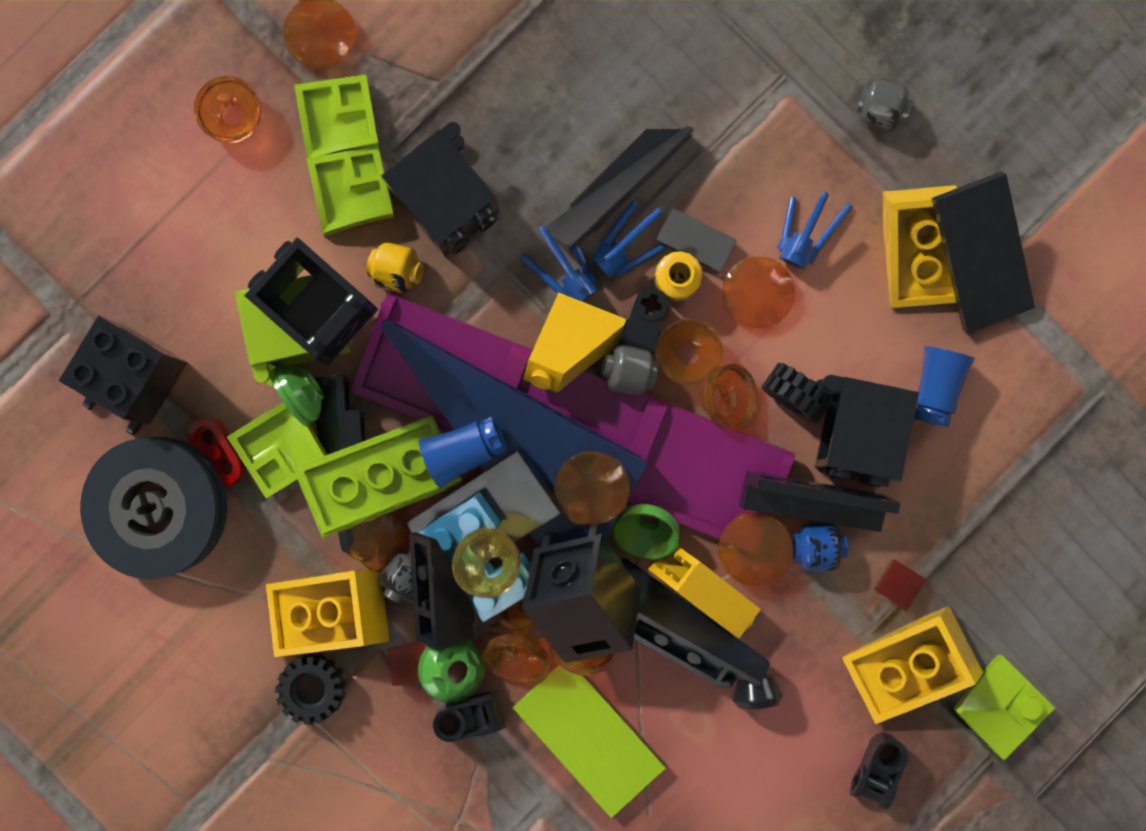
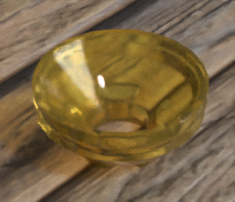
M483 528L468 534L457 546L452 560L453 576L456 583L468 594L480 598H492L506 592L516 581L521 565L520 553L516 544L509 536L493 528ZM494 557L500 558L503 562L501 573L495 578H488L484 571L486 563Z

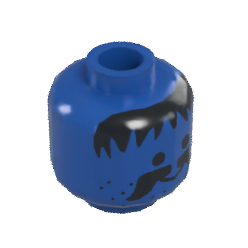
M834 524L802 525L798 534H793L792 538L794 562L800 563L802 569L808 572L834 571L839 567L841 558H847L848 556L847 537L840 536L838 528Z

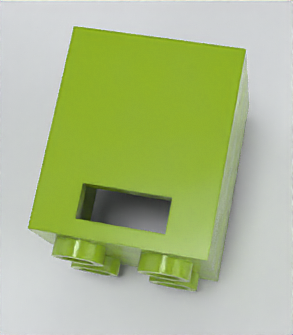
M308 275L296 278L282 293L280 298L290 305L314 277ZM250 289L235 291L249 364L252 366L253 376L257 382L266 383L268 386L274 387L270 378V370L282 364L294 366L316 361L315 358L244 296ZM348 344L339 355L350 353Z

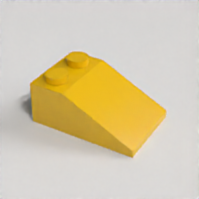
M956 185L883 192V233L891 308L956 303L932 202L933 197L956 189Z
M381 568L355 570L266 584L274 657L360 647L390 641L384 592L378 580Z
M949 606L916 619L842 657L875 724L976 685L983 674V670Z

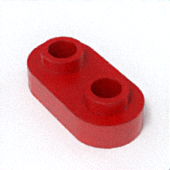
M214 418L197 420L188 430V443L205 454L213 463L221 476L224 487L239 483L245 475L246 466L228 440L227 436L230 434L222 422ZM209 430L214 433L213 442L209 441L207 437ZM227 461L232 464L233 470L231 473L225 468Z

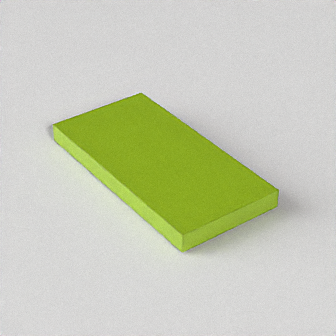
M433 415L294 468V473L322 539L462 483L461 477L458 476L439 488L431 478L424 463L419 440L441 435Z
M562 661L512 707L610 818L616 815L666 769L658 757L572 662L564 663Z

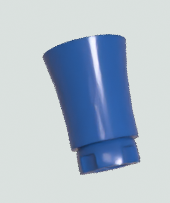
M924 346L923 368L918 389V406L916 407L914 419L949 428L951 414H955L966 377L975 361L974 357L941 348Z
M493 417L481 423L476 421L462 428L419 440L424 463L431 478L439 488L467 471L493 460L494 456L506 452L505 440Z

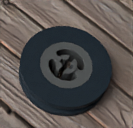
M169 437L133 439L108 450L91 468L81 493V521L91 547L106 564L116 571L134 578L158 579L190 569L212 552L221 538L225 527L227 496L216 467L205 454L194 446L182 440ZM150 481L160 484L166 489L137 495L143 485ZM156 504L157 509L153 511L151 505ZM172 518L170 524L161 533L151 531L145 527L146 525L163 522Z

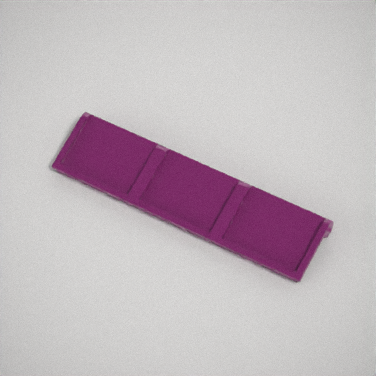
M391 293L386 295L381 303V309L349 392L418 420L433 415L439 428L449 432L454 430L381 329L383 321L391 319L648 459L647 466L629 496L627 503L632 505L648 503L661 506L675 518L677 523L756 554L772 514L745 510L739 506L746 472L748 470L787 477L789 471L793 468L795 453L647 394L631 396L611 391L607 386L606 378L586 370L558 393L548 389L537 388L531 382L523 380L533 349Z

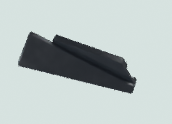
M685 127L683 129H646L570 204L571 209L546 226L554 240L570 255L593 232H596L692 137L694 129L692 127Z
M344 374L316 377L315 380L323 391L324 399L321 401L320 415L315 424L319 441L326 453L329 455L366 441L365 412L350 410L349 377ZM370 520L338 533L343 552L371 551Z
M621 559V562L641 589L634 635L635 640L719 688L732 687L736 681L748 680L755 686L762 684L770 665L766 658L629 559Z

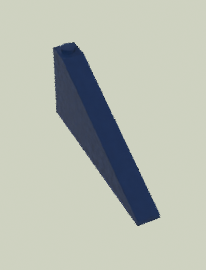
M391 319L383 321L381 329L454 430L476 421L481 423L488 418H494L505 440L506 452L496 455L493 460L481 464L480 466L484 471L522 447L564 509L559 515L529 533L539 547L542 546L543 537L553 534L557 543L588 537L590 526L595 524L602 526L603 536L605 539L607 538L647 466L648 459Z

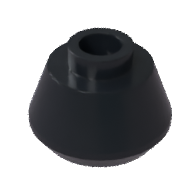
M766 674L760 686H755L748 680L737 681L732 699L740 709H763L779 705L783 698V693L774 675Z

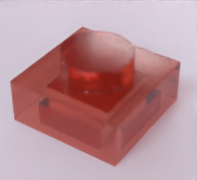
M892 559L873 590L902 609L908 610L927 579L899 561Z
M423 643L387 648L392 686L420 682L418 664L425 650Z

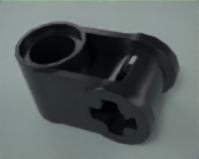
M648 288L638 294L630 317L626 320L618 346L628 345L645 349L653 356L660 337V328L668 307L667 298L662 291ZM650 296L657 299L656 305L661 307V310H654L652 315H647L645 313L646 307L641 305V301H648Z
M498 691L480 693L464 701L449 703L440 707L433 720L435 735L442 741L454 742L472 736L491 734L506 728L505 721H502L496 702V698L499 696ZM483 706L486 707L489 720H486ZM445 714H454L460 720V727L455 731H446L440 725V718Z
M883 732L871 738L850 786L851 796L855 798L859 796L868 798L879 803V807L885 810L891 806L895 798L898 783L908 761L906 748L895 736ZM888 745L895 746L896 751L891 759L880 760L879 756L882 748Z

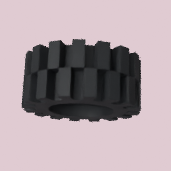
M780 362L777 363L761 387L768 396L785 406L784 408L789 411L791 410L795 415L801 416L804 420L810 421L813 424L818 423L833 401L832 395L826 392L822 386L817 385L814 380L807 378L802 372H797L795 368L788 367Z
M310 654L296 659L284 668L285 670L280 673L277 679L279 684L275 686V693H279V698L276 701L278 705L282 704L284 707L282 712L285 716L290 714L293 717L292 721L296 723L304 721L305 725H310L313 722H316V724L323 722L339 709L346 695V692H344L346 679L343 680L341 676L343 674L342 669H337L334 665L336 662L332 659L327 660L324 659L325 656L323 655L313 656ZM314 675L323 681L325 693L319 702L308 703L299 696L298 683L302 677Z

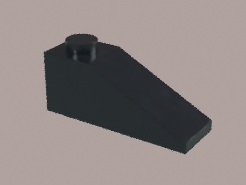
M417 532L409 533L416 640L434 649H441L473 639L474 612L472 602L437 539Z

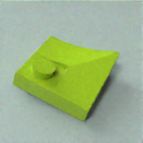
M366 75L294 85L307 158L378 145Z
M378 145L307 158L324 237L367 223L394 218L388 187L381 177L384 174Z
M284 403L274 407L227 436L266 499L297 480L294 473L295 467L328 455L311 425L305 427L299 423Z
M1000 654L987 665L976 685L969 687L954 707L956 713L1002 760H1005L1055 709Z

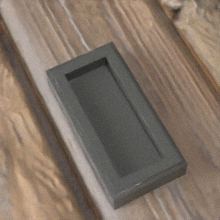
M673 207L656 238V242L675 252L682 251L691 254L698 260L699 264L719 274L737 241Z

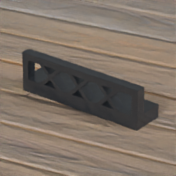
M747 470L739 506L745 510L881 532L885 513L898 514L901 503L881 493Z

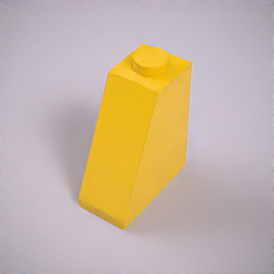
M558 292L528 360L523 380L531 382L537 388L548 389L558 393L617 345L627 319Z
M679 546L671 555L654 560L648 568L676 592L738 639L744 631L752 626L756 615L761 610Z

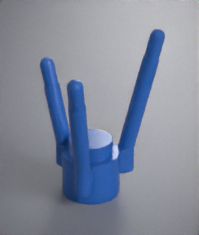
M827 192L821 194L803 233L794 232L792 238H790L795 213L796 197H791L786 212L782 237L777 246V249L782 251L779 259L800 269H805L808 263L813 264L819 251L851 211L852 204L847 203L812 247L814 240L809 237L829 194Z
M632 201L606 237L594 248L596 253L590 258L609 279L615 274L621 278L630 269L665 251V246L660 245L626 263L624 262L629 257L624 249L663 213L661 208H657L619 244L616 241L611 243L637 207V202Z
M540 226V233L567 273V276L561 280L564 287L557 283L527 255H522L521 260L557 294L559 292L583 302L597 292L598 289L593 284L597 280L588 267L581 247L579 246L574 250L581 271L579 268L574 271L547 228Z

